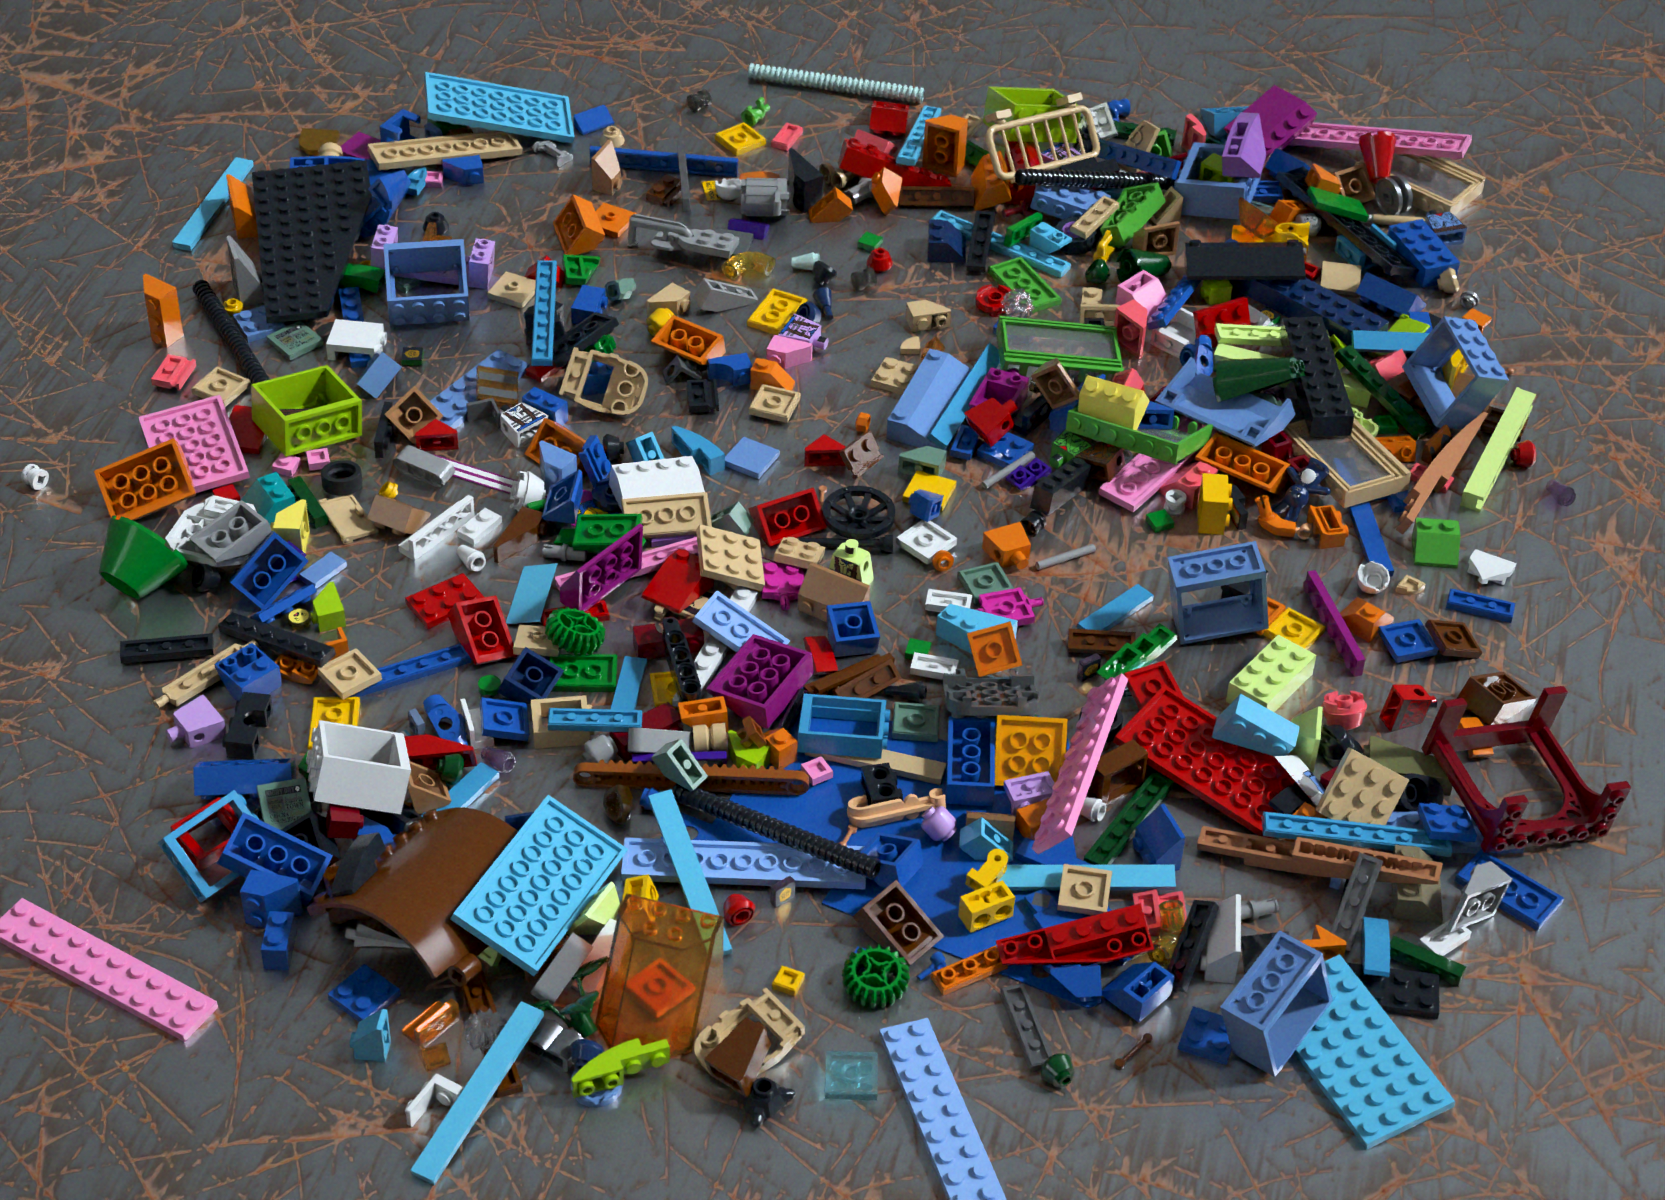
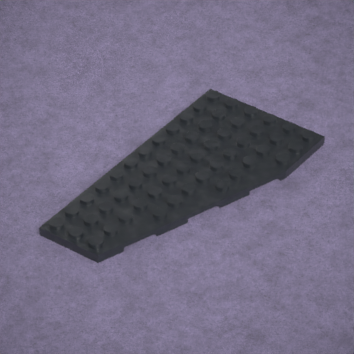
M367 161L319 164L316 166H299L296 168L252 172L267 324L328 317L336 290L348 266L351 251L363 227L366 212L372 203V194L368 190L370 180Z

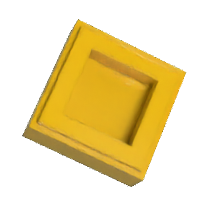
M782 965L772 982V989L795 997L805 979V973Z

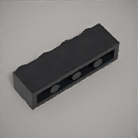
M1072 458L1035 485L1030 508L1049 516L1087 488L1092 465L1086 463L1083 459Z

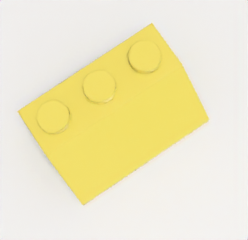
M1087 375L1079 393L1078 413L1137 430L1150 401L1143 390Z

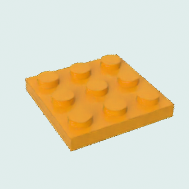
M997 715L995 785L1004 786V780L1049 771L1054 783H1056L1059 769L1063 766L1065 760L1068 719Z

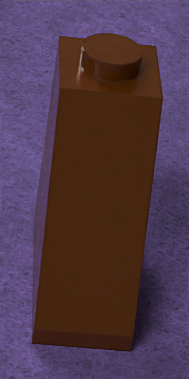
M746 1017L704 1058L711 1076L746 1098L752 1091L753 1084L757 1079L771 1045L766 1027L759 1021L755 1023Z

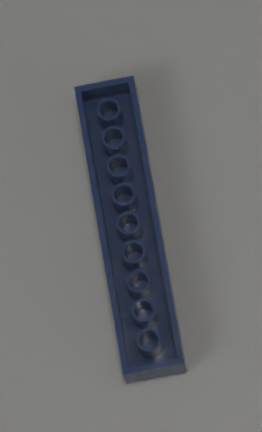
M1230 238V239H1228L1226 242H1238V241L1233 240V239ZM1307 278L1306 280H1229L1233 289L1287 318L1322 317L1329 336L1335 335L1346 346H1352L1351 332L1353 330L1387 331L1389 321ZM1358 352L1362 357L1367 355V352Z

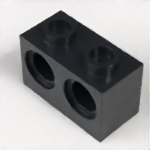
M889 762L861 766L860 783L864 795L867 797L868 806L895 799L903 800L901 788L897 789L896 772L891 771Z

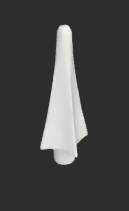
M359 923L357 930L347 928L345 938L355 940L354 947L387 946L410 948L402 939L386 935Z

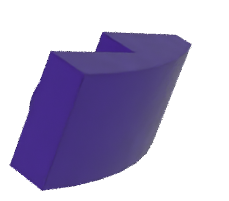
M1036 457L1025 467L1019 465L1005 478L1021 491L1034 486L1039 478L1047 477L1052 471L1051 467Z

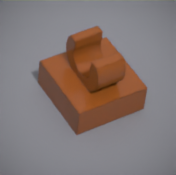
M750 716L743 719L744 728L737 732V735L743 739L740 743L745 748L750 747L753 742L759 748L766 745L767 741L761 727Z

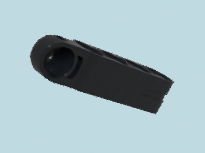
M665 617L662 621V639L665 645L666 660L679 702L700 700L701 684L686 636L681 631L680 624L675 617Z

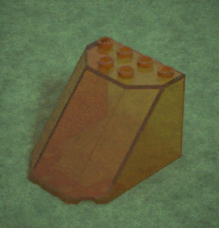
M626 893L617 915L595 1021L597 1032L599 1035H602L608 1050L624 1042L639 1038L641 1045L667 1039L670 1046V1058L679 1054L684 1056L693 1051L695 1041L700 1034L723 977V916Z

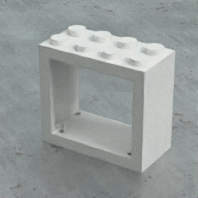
M319 720L318 727L312 730V750H308L306 764H308L307 773H309L308 782H310L309 791L313 792L314 801L401 814L411 773L404 734Z

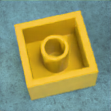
M1202 473L1197 504L1198 533L1224 535L1225 526L1229 527L1230 514H1227V512L1232 510L1233 499L1229 498L1232 493V484H1228V475Z

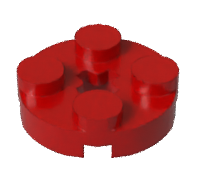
M992 284L985 285L977 291L976 307L989 313L992 317H999L1001 314L1007 313L1014 308V292L1006 286L998 285V288L992 287Z

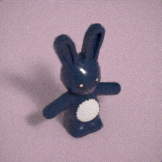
M1313 457L1309 459V463L1302 471L1301 476L1298 475L1293 467L1286 469L1287 474L1295 485L1289 487L1285 492L1284 498L1271 507L1272 512L1278 514V516L1290 507L1284 520L1297 522L1300 510L1309 501V493L1325 496L1331 493L1328 487L1318 486L1329 474V468Z

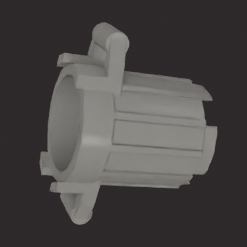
M787 178L741 179V214L746 216L789 215V210H787V203H789L787 185H789V180Z

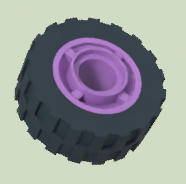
M1080 217L1062 219V221L1057 223L1055 229L1071 237L1072 241L1059 250L1076 255L1091 251L1096 244L1097 229L1087 239H1084L1070 232V227Z

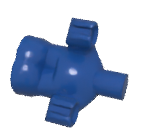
M1127 98L1107 102L1113 120L1119 122V115L1123 117L1130 115V101Z

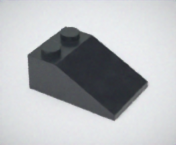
M789 148L788 180L793 204L803 213H806L823 198L824 175L797 151Z

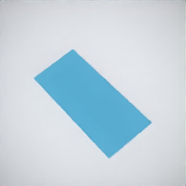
M558 563L523 567L506 624L540 622Z

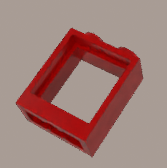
M218 797L212 802L206 804L205 806L201 807L200 809L196 810L195 812L191 813L190 815L171 825L170 833L179 828L180 826H182L184 823H186L196 815H198L199 813H201L202 811H204L205 809H207L208 807H210L211 805H213L221 798ZM226 804L176 838L199 872L219 860L229 839L205 853L189 833L218 817L232 834L239 819L234 815V811L229 804Z

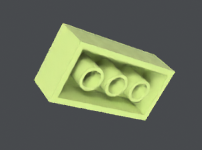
M1278 634L1229 682L1226 702L1231 704L1242 694L1275 712L1313 674L1316 654Z

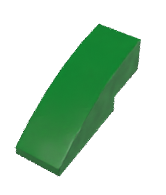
M348 263L342 281L340 280L338 286L342 288L359 287V289L363 288L377 293L384 282L385 270L374 266Z

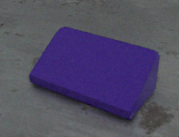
M732 218L728 221L727 229L752 233L754 239L763 240L770 225Z

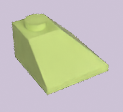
M1319 706L1291 720L1300 729L1296 746L1289 754L1297 755L1311 772H1314L1321 739L1323 707Z
M612 881L595 893L566 934L571 935L574 932L576 935H598L610 918L618 921L616 916L620 913L621 906L615 884Z

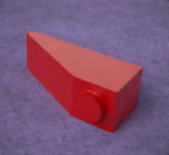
M429 734L404 736L409 761L436 770L438 759H442L444 755L458 753L464 758V767L477 766L473 746Z

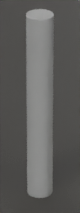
M1032 451L1028 452L984 480L982 486L987 489L1008 476L1019 465L1023 466L1033 460L1035 454Z
M1090 544L1038 561L1035 565L1037 570H1041L1096 551L1094 544Z

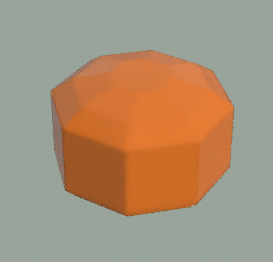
M863 412L858 414L855 422L856 431L863 433L868 431L871 422L870 414Z

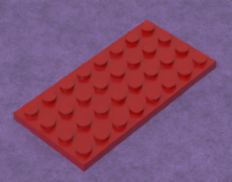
M1164 685L1115 735L1113 743L1121 746L1134 739L1147 751V764L1256 835L1274 838L1263 836L1261 816L1263 812L1278 813L1268 803L1286 787L1295 783V780L1277 761L1275 756L1212 738L1217 717Z

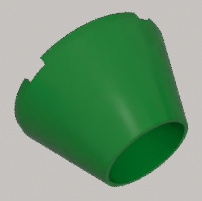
M115 515L111 517L99 574L114 588L132 598L141 599L186 570L188 567L186 559L177 549L172 552L164 545L166 540L128 518L121 516L117 520Z

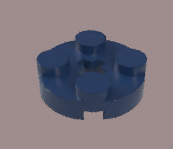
M610 478L598 481L596 487L592 488L593 503L603 512L621 510L615 496L610 495L613 493L609 486Z

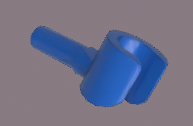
M935 952L931 955L930 961L932 964L916 976L919 981L935 970L946 967L945 957L942 952Z

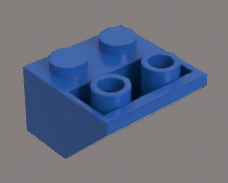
M253 643L214 664L228 692L236 701H240L243 692L269 694L282 686L280 667Z
M1156 962L1132 964L1102 990V996L1139 1023L1171 995L1174 975Z

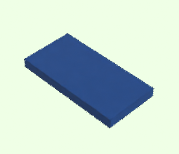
M1482 849L1462 868L1454 880L1464 887L1468 884L1471 878L1470 872L1476 865L1492 861L1512 878L1498 908L1537 931L1564 901V897L1489 853H1484Z

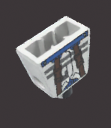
M520 403L512 408L508 405H503L499 410L501 430L517 448L531 442L544 417L548 419V415L526 403Z

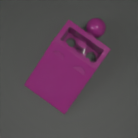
M991 367L970 401L969 407L973 408L990 398H995L1001 405L1012 399L1018 408L1010 414L1012 415L1021 409L1028 397L1029 378L1021 376L1017 368H1009L1006 372Z

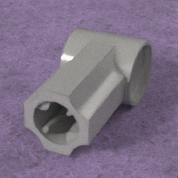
M862 177L858 185L844 192L851 199L852 206L868 197L875 199L871 192V179Z

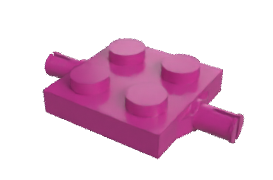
M776 561L775 563L762 562L765 586L761 591L762 599L779 600L781 602V609L783 611L785 608L786 611L789 610V601L798 599V593L804 580L803 568Z
M1021 587L980 594L979 603L982 608L974 610L1018 620L1017 626L1035 623V615L1032 608L1044 606V601L1042 597L1029 599L1024 595Z

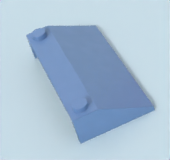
M929 349L887 420L886 439L918 448L930 446L941 449L927 437L971 369L949 353ZM958 430L956 431V433H955L954 436L952 437L951 441L949 442V444L947 445V447H946L944 450H946V451L948 450V448H949L950 444L952 443V441H953L955 435L957 434Z
M1192 357L1189 358L1155 400L1156 403L1173 408L1175 412L1204 425L1212 424L1214 429L1254 447L1284 430L1295 416L1291 399L1288 398L1281 407L1249 393L1217 403L1213 378L1200 373Z

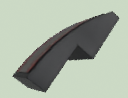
M1232 485V493L1229 498H1232L1233 502L1232 510L1229 513L1235 527L1239 531L1246 529L1248 511L1244 508L1246 497L1236 485Z

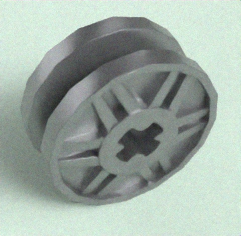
M1392 175L1382 178L1377 182L1375 197L1379 208L1385 215H1397L1409 211L1413 202V194L1408 181L1402 175Z

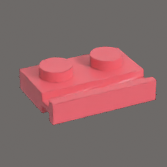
M168 354L151 378L152 385L169 389L176 387L177 390H181L196 367V359L189 361L185 357Z

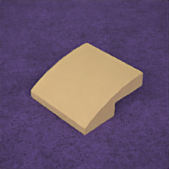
M1323 261L1320 285L1336 294L1358 296L1355 292L1360 285L1361 266Z

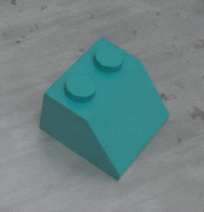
M274 472L257 478L241 500L245 503L253 504L256 512L271 525V522H275L276 513L295 503V496L279 474Z

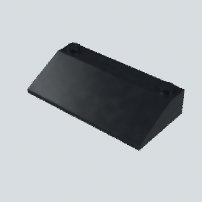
M1295 239L1287 240V242H1201L1200 240H1190L1189 243H1185L1184 266L1187 280H1306L1302 242Z

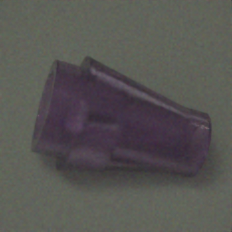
M1550 480L1547 483L1546 490L1551 493L1559 505L1569 506L1575 501L1576 493L1573 488L1555 480Z
M486 746L481 752V758L486 760L500 773L510 772L516 764V758L511 751Z

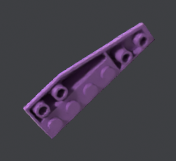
M1241 112L1231 127L1222 154V176L1260 178L1266 160L1259 113Z

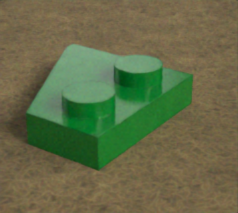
M563 254L562 264L566 284L586 285L600 263V256Z

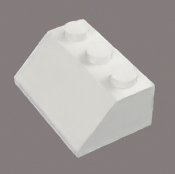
M1235 894L1217 903L1219 909L1203 948L1205 955H1201L1200 970H1204V981L1235 983L1241 953V895Z

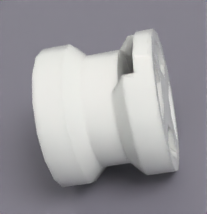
M35 464L27 465L21 473V481L30 485L35 490L44 488L49 480L48 472L40 469Z
M1177 489L1169 490L1166 493L1164 509L1169 515L1179 516L1184 513L1187 499L1186 494Z

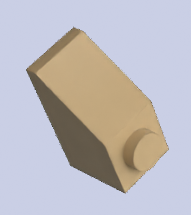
M674 283L669 284L646 301L647 317L657 308H668L678 317L690 308V291Z

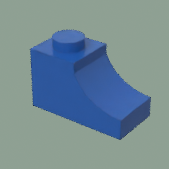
M747 353L707 360L709 380H725L732 383L733 386L751 384L752 363Z

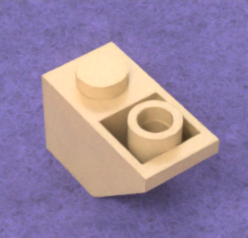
M928 300L906 302V320L912 332L950 327L951 310Z

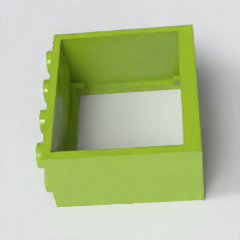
M988 87L983 123L989 127L995 125L994 122L986 123L985 116L1006 109H1011L1012 113L1011 117L1005 118L1006 122L1066 108L1065 105L1057 107L1056 99L1062 98L1064 95L1055 89ZM1081 113L1075 114L1078 127ZM1072 115L1061 117L1068 143H1076L1077 134ZM1058 118L1047 120L1052 141L1064 143ZM1044 122L1033 123L1037 141L1049 142ZM1020 126L1022 142H1034L1030 126ZM1015 128L1004 130L1008 141H1018Z
M328 365L251 384L252 420L285 457L362 436V400ZM279 409L309 410L285 416Z

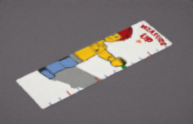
M1297 755L1275 756L1277 761L1317 806L1326 788ZM1357 847V848H1363V849H1368V850L1379 851L1378 849H1375V848Z

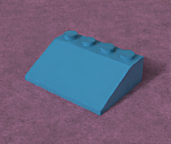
M1249 106L1200 108V113L1209 134L1214 135L1215 138H1222L1229 135L1224 130V127Z

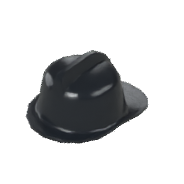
M1322 725L1318 753L1331 766L1335 768L1339 765L1348 747L1363 754L1361 745L1344 727L1340 725Z
M1408 773L1403 776L1409 779V782L1397 803L1399 806L1410 811H1417L1419 803L1443 804V789L1435 778L1415 773Z

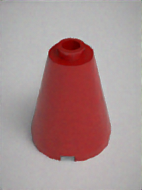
M1377 131V135H1371V132L1359 137V146L1369 179L1374 185L1380 179L1390 176L1396 144V136L1392 132Z

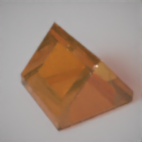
M937 336L926 343L921 358L924 359L929 349L945 351V346Z
M446 1042L418 1050L426 1072L451 1064Z

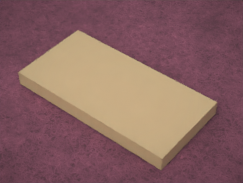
M707 492L621 499L622 514H642L643 537L645 539L695 535L699 524L712 527Z

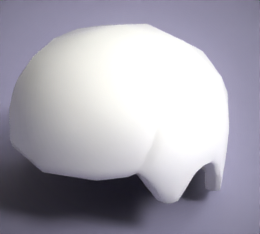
M723 178L720 184L718 181H715L717 195L723 200L732 201L741 196L740 179L726 180Z
M1370 561L1359 566L1356 580L1363 592L1377 594L1388 587L1390 576L1388 570L1382 564Z

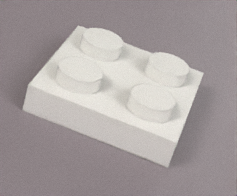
M921 520L896 537V544L928 565L932 562L936 552L940 550L948 551L957 545V538L932 521L926 522Z

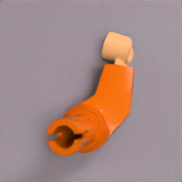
M1262 495L1264 504H1262L1260 496L1255 499L1259 511L1257 520L1262 528L1278 536L1294 538L1295 534H1298L1303 540L1309 538L1311 533L1304 532L1303 530L1310 531L1312 528L1310 524L1304 523L1300 528H1297L1296 522L1284 520L1278 514L1272 512L1267 495Z

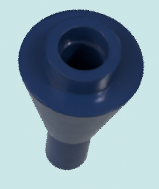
M818 288L813 293V299L824 311L826 320H832V291L829 288Z

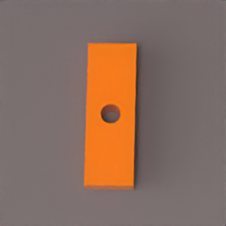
M995 945L932 972L931 979L941 994L945 996L1008 968V965H1002L998 948Z

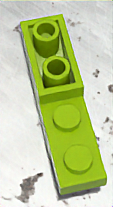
M636 1038L601 1053L572 1077L573 1098L616 1088L624 1084V1075L635 1074L645 1069L660 1067L670 1063V1046L667 1039L641 1045L639 1038Z

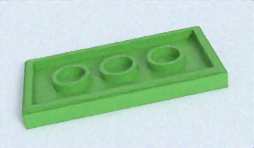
M1022 257L988 267V273L999 285L1006 286L1014 292L1015 302L1028 315L1061 304L1062 298Z

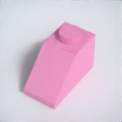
M774 335L766 349V359L776 361L783 369L811 362L812 343Z

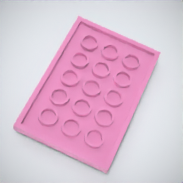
M220 395L138 417L148 448L175 438L179 443L186 458L196 493L250 478L248 468Z

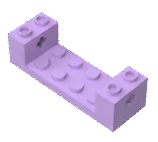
M378 224L371 246V266L385 270L384 244L398 243V227ZM476 238L471 256L465 255L468 287L488 289L494 268L495 241ZM458 270L394 274L397 277L417 278L418 280L459 285Z

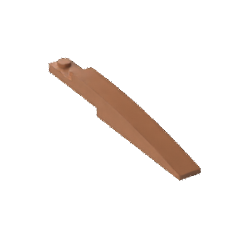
M1484 411L1464 427L1441 450L1411 488L1403 501L1407 504L1404 508L1406 510L1398 518L1400 524L1396 530L1402 535L1414 522L1432 490L1438 493L1449 480L1488 415L1487 412Z
M1202 826L1197 842V850L1244 858V865L1341 879H1350L1359 852L1383 860L1376 882L1438 885L1443 863L1302 837H1297L1295 843Z

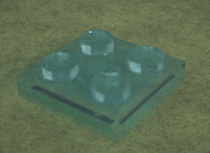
M826 1051L825 1099L877 1101L878 1052Z

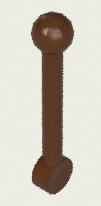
M1149 1033L1144 1034L1142 1040L1122 1059L1115 1060V1068L1122 1070L1128 1059L1142 1046L1152 1041V1035Z

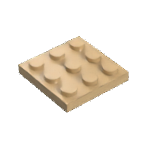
M699 524L696 534L700 576L762 591L765 581L760 540Z
M1348 747L1315 811L1334 820L1386 825L1409 779Z

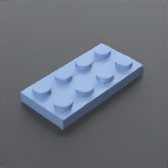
M719 591L712 595L692 621L735 652H738L753 634L786 645L790 642L789 639Z

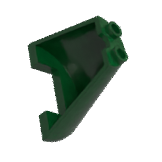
M1294 357L1219 360L1213 367V371L1216 372V377L1213 378V387L1217 403L1249 392L1257 393L1305 376V365L1301 359L1296 360Z

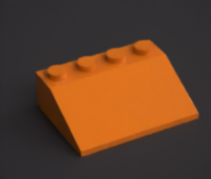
M175 438L94 471L110 517L115 515L117 520L122 516L135 521L196 495L186 458Z

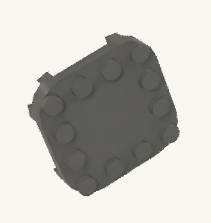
M956 669V674L944 673L943 675L944 701L947 710L952 712L951 716L953 718H964L965 715L981 719L997 715L1035 717V713L1038 711L1039 691L1035 689L1034 675L1032 673L1018 675V669H1010L1009 677H966L965 669Z

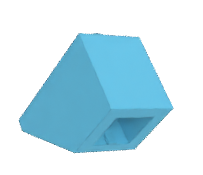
M1045 222L1038 224L1030 230L1029 246L1047 254L1059 250L1072 241L1071 237Z

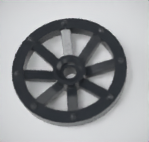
M848 486L834 491L826 498L823 503L822 516L826 526L837 535L849 539L865 540L878 537L892 527L895 521V506L893 501L880 490L867 486ZM852 497H864L862 504L855 505ZM845 499L849 511L836 503ZM871 499L881 503L871 510L868 509ZM831 509L844 517L832 516ZM886 509L887 516L873 517ZM869 524H879V525L872 527V526L869 525Z

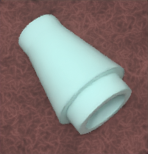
M812 252L792 257V268L812 271L814 262L820 260L819 253L815 254Z

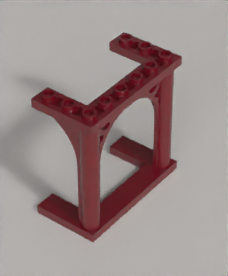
M1564 686L1544 688L1527 721L1457 729L1468 705L1465 699L1443 700L1421 749L1425 755H1434L1484 837L1480 845L1484 853L1606 836L1631 790V786L1627 781L1606 784L1602 794L1591 790L1581 779L1553 736L1550 728L1568 694ZM1532 742L1562 790V809L1556 815L1547 819H1521L1529 803L1525 795L1504 797L1499 808L1494 807L1480 793L1455 752ZM1566 813H1572L1578 817L1570 818Z

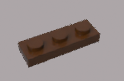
M1069 628L1068 652L1115 655L1127 642L1131 645L1136 640V632Z
M888 659L832 690L834 696L868 698L902 678L892 659Z

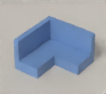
M378 349L366 364L368 367L355 383L374 398H378L402 367Z

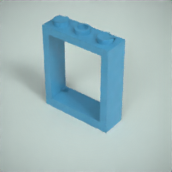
M804 694L798 731L797 752L881 759L882 749L887 750L890 710L886 709V700ZM811 717L878 722L876 736L810 731Z
M235 790L157 843L200 903L240 875L231 872L209 887L176 838L228 803L239 819L243 812L259 819L254 813L251 814L246 807L247 802L241 794H237Z

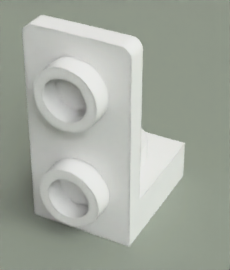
M436 1073L430 1081L423 1085L419 1095L407 1104L405 1109L407 1125L413 1127L436 1099L441 1104L452 1107L463 1091L462 1086Z

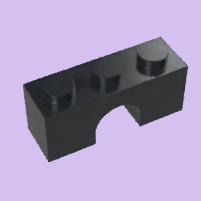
M243 692L240 701L236 702L235 715L230 718L229 731L227 734H224L222 746L226 748L227 758L245 760L256 758L261 745L259 728L257 726L267 727L273 712L270 694Z

